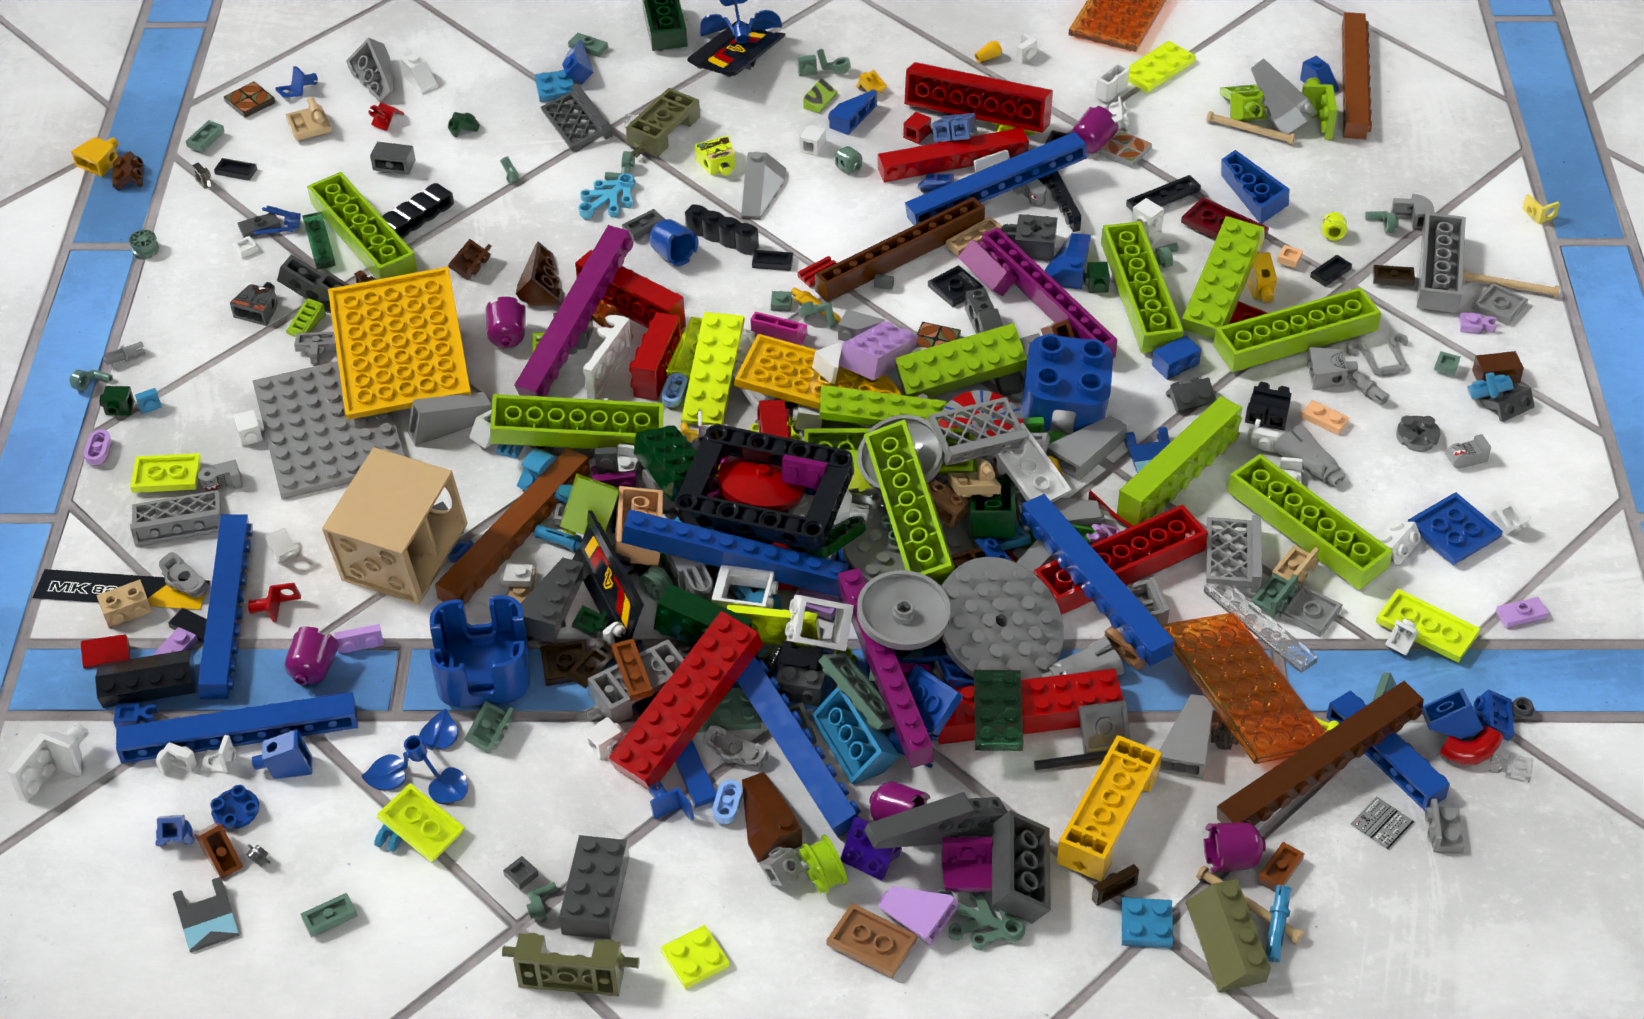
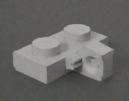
M334 332L296 333L295 351L306 352L310 356L311 364H319L320 354H324L325 351L336 350Z

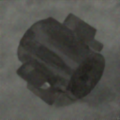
M1219 721L1218 727L1212 726L1211 743H1215L1218 749L1231 750L1233 744H1239L1240 728H1235L1231 721Z

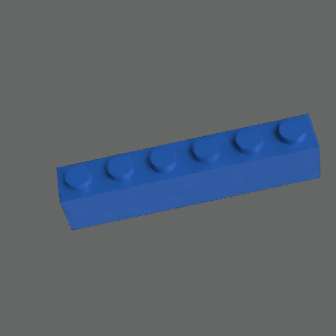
M1350 690L1329 703L1326 718L1329 721H1338L1340 724L1367 705ZM1392 732L1381 744L1373 745L1367 749L1365 755L1424 811L1426 807L1430 806L1431 799H1437L1439 803L1447 797L1450 783L1446 777L1438 773L1430 765L1429 761L1422 758L1411 744L1406 743L1397 732Z

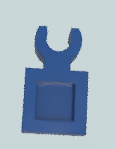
M140 703L117 704L113 723L116 728L130 724H139L140 721L145 723L156 721L155 716L149 714H155L158 710L154 704L146 705L143 708Z

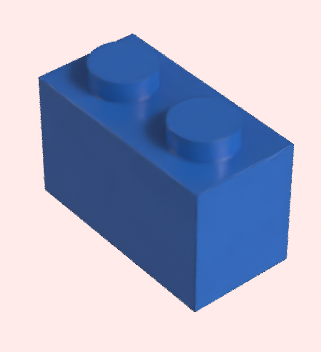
M1185 335L1153 350L1152 366L1166 380L1199 365L1201 348Z

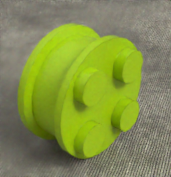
M822 835L820 841L810 846L807 843L803 844L802 848L798 850L804 863L807 862L809 867L806 869L807 876L811 883L814 882L819 894H828L830 888L840 883L843 886L848 884L845 868L827 835Z

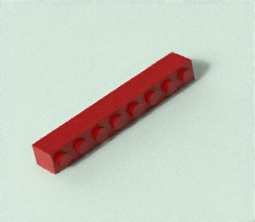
M1021 127L972 136L970 139L950 140L879 153L878 171L883 182L970 167L974 166V160L1004 150L1009 152L1010 158L1025 153L1029 148V140Z

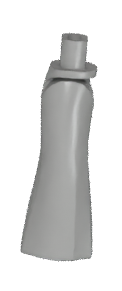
M1303 423L1294 427L1292 432L1287 431L1282 434L1274 445L1276 453L1288 458L1303 459L1302 467L1322 479L1323 482H1329L1335 486L1345 479V475L1340 472L1341 468L1338 466V463L1319 445Z
M1104 636L1078 653L1056 662L1052 667L1048 668L1049 672L1041 674V677L1115 669L1117 676L1123 675L1124 668L1120 656L1116 650H1112L1110 641Z

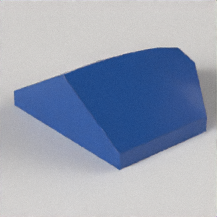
M927 174L926 178L918 184V188L926 191L936 190L954 182V174Z
M943 657L937 659L946 681L952 688L985 684L969 676L957 664L944 660Z

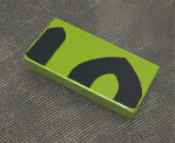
M821 78L803 97V108L820 113L837 95V91Z

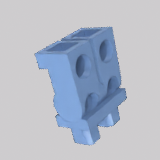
M975 113L942 116V119L933 122L934 142L970 139V133L977 132Z

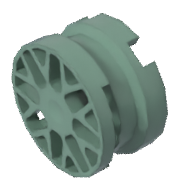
M139 230L129 237V244L134 257L137 258L139 256L141 259H148L152 257V254L159 252V245L156 241L157 237L153 231Z
M656 565L651 566L646 574H642L638 579L642 591L655 601L660 600L669 583L673 585L668 573Z

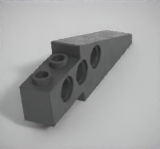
M292 254L280 266L277 278L278 282L305 299L309 298L323 303L325 312L330 314L331 307L328 289L349 285L328 271L322 274Z
M985 288L966 291L965 311L976 334L1003 326L998 308H994ZM1017 372L994 378L1000 395L1007 396L1021 393V384Z
M961 792L870 822L864 831L874 849L942 845V837L992 835V824L1008 811L999 797L967 798L966 794Z

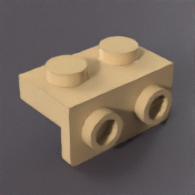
M1293 545L1271 574L1274 573L1287 580L1296 575L1298 576L1297 585L1299 583L1303 584L1310 569L1314 570L1320 559L1317 558L1319 549L1315 547L1309 553Z

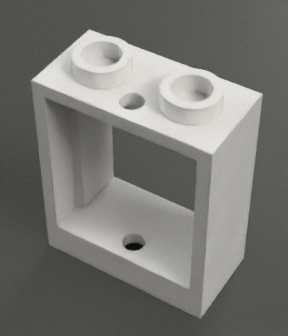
M721 565L711 601L726 609L728 605L773 609L774 599L772 596L777 594L778 581H775L774 571ZM730 584L766 589L762 603L726 599Z
M795 595L789 607L791 613L790 622L787 623L785 629L787 641L846 651L854 605ZM806 603L837 608L831 642L800 637Z

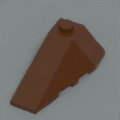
M537 242L517 284L516 295L522 302H526L530 306H559L562 303L563 291L561 288H558L560 279L554 272L557 269L554 255L540 242Z
M761 772L742 779L748 846L757 863L770 857L769 853L777 847L793 849L801 847L802 828L792 810L766 774Z

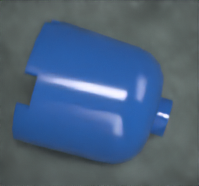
M664 219L657 222L649 236L650 245L653 250L675 266H682L690 261L688 258L693 252L696 253L698 250V236L689 228L672 219Z

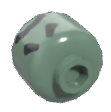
M846 146L836 152L835 165L846 174H851L861 169L863 158L858 151L850 146Z

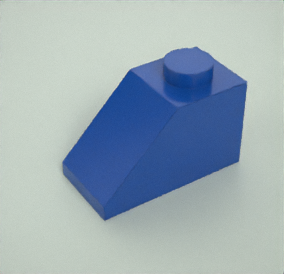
M1318 56L1303 62L1300 76L1302 82L1306 84L1309 78H1317L1322 85H1333L1334 93L1339 91L1328 63Z

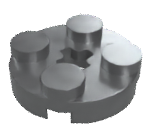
M1406 415L1401 418V422L1398 424L1396 437L1399 443H1405L1410 450L1428 451L1432 449L1433 445L1438 444L1440 428L1431 416Z
M859 488L848 489L852 494V503L867 504L869 509H880V506L886 507L882 492L870 488L858 492Z

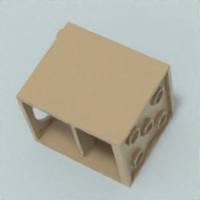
M373 447L322 527V531L342 581L420 605L468 522L452 470L398 455L386 449ZM445 487L451 497L452 507L444 511L433 509V505Z

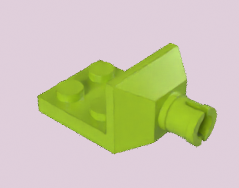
M1309 78L1306 84L1302 86V93L1309 99L1317 111L1313 117H1318V120L1321 121L1320 131L1324 133V139L1332 140L1337 115L1333 85H1322L1319 79Z
M1257 84L1220 87V95L1225 97L1226 100H1230L1231 119L1242 122L1268 119L1267 106L1265 107L1263 102L1265 97L1262 90L1258 89Z

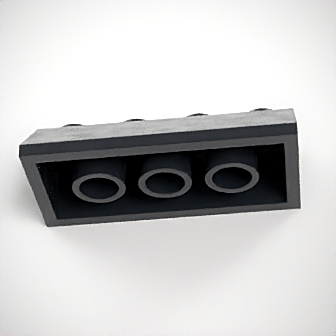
M192 649L99 664L95 676L98 701L103 708H107L121 703H137L196 693Z

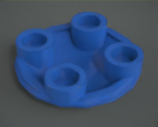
M235 785L232 789L214 798L210 803L214 822L222 824L223 828L229 830L247 826L256 818L259 812L257 796L243 785Z

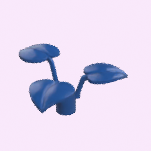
M720 0V3L724 6L734 5L737 23L733 28L727 17L723 18L720 14L707 15L701 20L700 36L722 31L729 27L733 36H735V41L743 44L750 40L749 33H751V27L755 30H766L775 27L782 28V22L774 11L761 10L755 13L754 18H750L747 26L745 22L740 21L737 4L745 3L748 0Z
M444 709L435 715L422 728L419 736L412 735L405 740L404 748L406 752L403 753L404 763L397 755H384L377 759L361 775L363 780L375 789L384 791L396 789L406 780L403 770L407 769L410 758L416 762L424 761L436 777L428 788L429 795L433 801L440 804H449L462 800L468 792V782L463 772L457 768L448 767L440 775L427 758V749L434 750L435 747L446 749L454 744L458 737V728L448 710Z

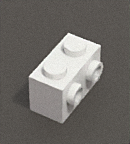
M1146 198L1133 207L1132 222H1142L1149 243L1153 245L1162 237L1164 209Z

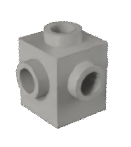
M777 847L769 853L770 857L759 864L770 884L777 886L792 883L799 877L798 874L804 870L801 864V857L793 848Z

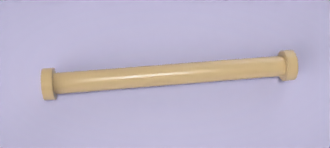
M1212 111L1208 112L1206 122L1209 123L1211 121L1283 140L1290 145H1293L1295 140V134L1293 133L1286 134L1216 115Z
M1463 270L1462 282L1468 280L1485 284L1495 283L1503 287L1549 294L1555 298L1559 294L1560 286L1550 287L1474 274Z
M1205 865L1199 869L1196 875L1197 879L1200 881L1205 880L1211 885L1224 882L1209 872V868ZM1244 895L1249 910L1270 924L1272 914ZM1286 923L1284 934L1292 938L1291 941L1297 944L1302 939L1304 931L1301 929L1296 930Z

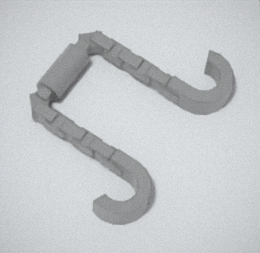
M1395 333L1390 336L1389 347L1399 365L1377 368L1367 345L1361 340L1350 341L1347 353L1351 355L1354 348L1359 349L1363 356H1365L1374 374L1387 375L1399 373L1406 369L1407 364L1398 350L1396 342L1407 346L1408 338L1401 333Z

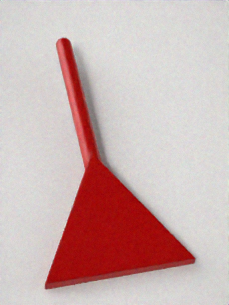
M1091 490L1089 491L1088 500L1097 501L1099 509H1103V511L1109 513L1128 528L1133 526L1112 511Z

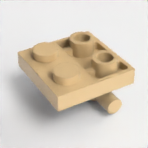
M313 97L307 99L309 108L285 114L296 141L332 132L331 125L322 106L316 103Z
M983 458L976 459L977 472L947 473V482L960 497L968 498L972 497V495L992 497L993 494H1001V485L995 479L993 467Z

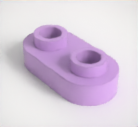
M100 429L89 435L84 450V457L89 465H100L107 459L112 443L108 431Z

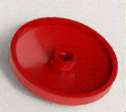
M731 456L722 463L718 471V489L728 501L782 512L797 505L804 496L805 486H794L790 483L782 482V466L772 464L768 466Z

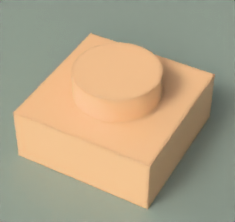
M1284 245L1278 255L1277 263L1296 268L1302 258L1303 250Z

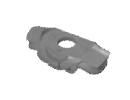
M170 552L159 561V567L162 570V575L168 587L192 597H199L205 594L208 584L179 555ZM182 574H191L188 580L179 581V577Z
M711 725L704 734L703 743L726 763L761 767L767 762L769 752L761 744L747 741L717 725ZM733 743H741L743 745V749L739 753H732L729 748Z

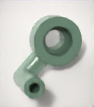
M824 49L817 50L823 70L833 69L836 73L844 74L851 68L849 58L841 57L827 63Z
M623 152L621 173L605 172V179L618 180L621 174L629 173L631 167L635 166V156H632V152Z
M1387 211L1365 212V219H1383L1385 233L1394 232L1395 228H1398L1399 220L1398 217H1395L1394 213H1388Z
M1177 243L1155 249L1157 262L1163 268L1173 265L1171 252L1179 250Z
M813 302L802 303V307L798 309L800 317L811 316L825 311L828 327L836 325L832 304L829 302L814 305Z
M78 369L71 374L70 385L72 389L85 391L91 379L95 378L111 382L113 375L97 370L86 372Z
M555 882L528 893L530 904L526 906L531 919L536 917L537 922L547 919L541 897L558 891Z

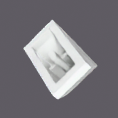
M835 343L815 351L812 368L831 384L836 382L842 343Z

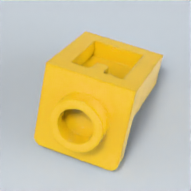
M875 70L861 74L856 85L857 89L864 87L867 92L876 90L877 94L887 88V85Z

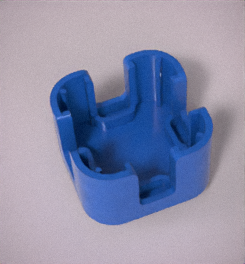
M1046 334L1035 338L1029 346L1023 380L1024 392L1020 411L1022 417H1043L1044 432L1050 430L1055 410L1072 411L1076 413L1073 433L1104 419L1111 393L1113 366L1111 350L1096 339H1078L1057 336L1055 334Z
M505 595L490 597L489 608L492 622L487 624H469L467 622L464 602L460 599L445 601L433 609L430 614V632L434 649H430V660L437 694L442 702L456 707L481 705L485 701L490 703H509L519 699L527 692L530 686L529 647L523 609L520 602L515 598Z

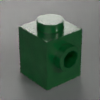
M1088 262L1087 273H1084V285H1088L1089 293L1109 292L1110 274L1108 262Z
M105 386L103 394L100 395L99 402L100 406L104 409L105 415H130L135 400L130 386Z

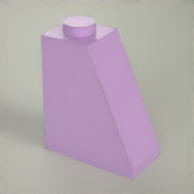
M892 886L889 891L887 890L881 896L878 907L887 916L909 931L917 934L919 938L929 945H932L960 904L951 895Z

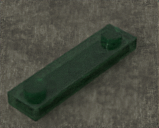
M322 212L302 215L316 270L336 266Z

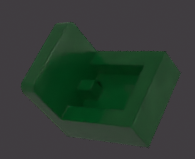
M454 112L448 122V129L453 137H458L461 129L477 132L480 127L475 116L470 113Z
M582 605L572 623V627L596 639L599 632L603 633V630L608 626L609 621L606 620L608 612L604 610L600 614Z

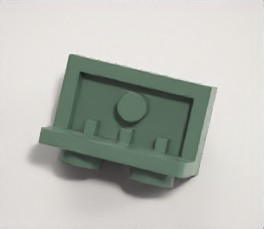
M1272 573L1251 599L1250 607L1274 618L1279 611L1283 612L1288 599L1295 597L1299 589L1297 585L1298 576L1293 575L1290 580H1287Z
M485 701L464 740L486 753H489L493 746L498 748L504 737L501 734L502 730H507L514 719L510 716L514 708L509 707L507 711H504Z

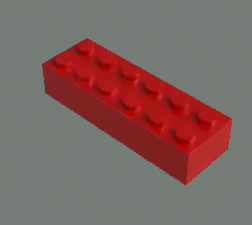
M592 250L575 262L577 277L590 257ZM624 266L619 267L614 281L610 283L604 298L600 300L601 303L615 306L617 313L648 328L649 321L653 320L656 312L680 316L681 330L686 327L683 296Z

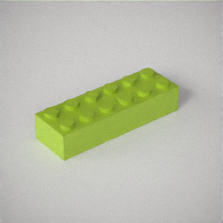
M1225 217L1182 317L1184 330L1214 339L1216 328L1229 325L1264 242V227Z
M1014 323L895 358V368L904 395L918 397L923 393L928 398L1025 370L1027 358Z

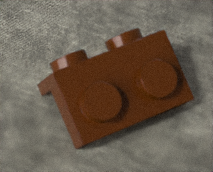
M131 151L115 159L113 162L112 186L116 190L121 189L131 181L138 187L143 185L144 163L142 159Z
M469 239L450 261L448 267L468 280L472 274L475 276L479 272L482 262L485 264L491 256L489 251L492 246L488 244L484 249Z

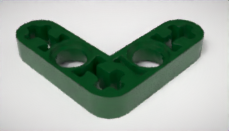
M853 516L846 519L830 531L825 546L820 550L815 551L789 545L785 546L818 557H827L866 531L865 520L862 516Z

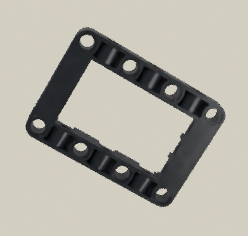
M721 424L711 425L706 430L674 503L678 518L683 523L808 550H820L826 544L854 475L853 457L845 449ZM785 454L827 463L826 470L806 517L706 496L707 492L711 490V483L715 474L718 475V467L722 458L728 456L743 458L744 461L766 464L768 466L770 464L782 466V458Z

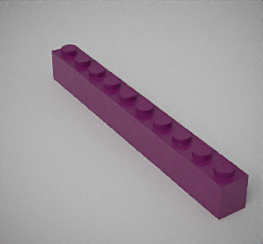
M610 225L605 229L514 384L519 395L540 397L548 395L550 386L557 379L561 367L567 362L572 348L577 345L579 336L586 329L590 317L596 312L597 305L604 298L608 286L614 281L616 272L623 265L628 252L633 248L634 242L628 230Z
M997 227L982 234L981 241L990 247L989 251L998 254L1002 258L1001 263L1005 262L1014 269L1012 273L1017 277L1014 284L1055 323L1068 319L1075 338L1099 340L1111 350L1113 358L1116 357L1118 339L1004 232Z
M856 568L838 573L840 595L844 604L854 605L851 622L910 768H915L932 763L933 744L894 650L871 639L864 632L858 621V597L866 585L861 570Z

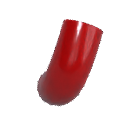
M1482 726L1483 730H1480L1477 737L1470 742H1465L1449 735L1438 755L1460 765H1476L1489 759L1499 748L1504 737L1497 730L1488 726Z

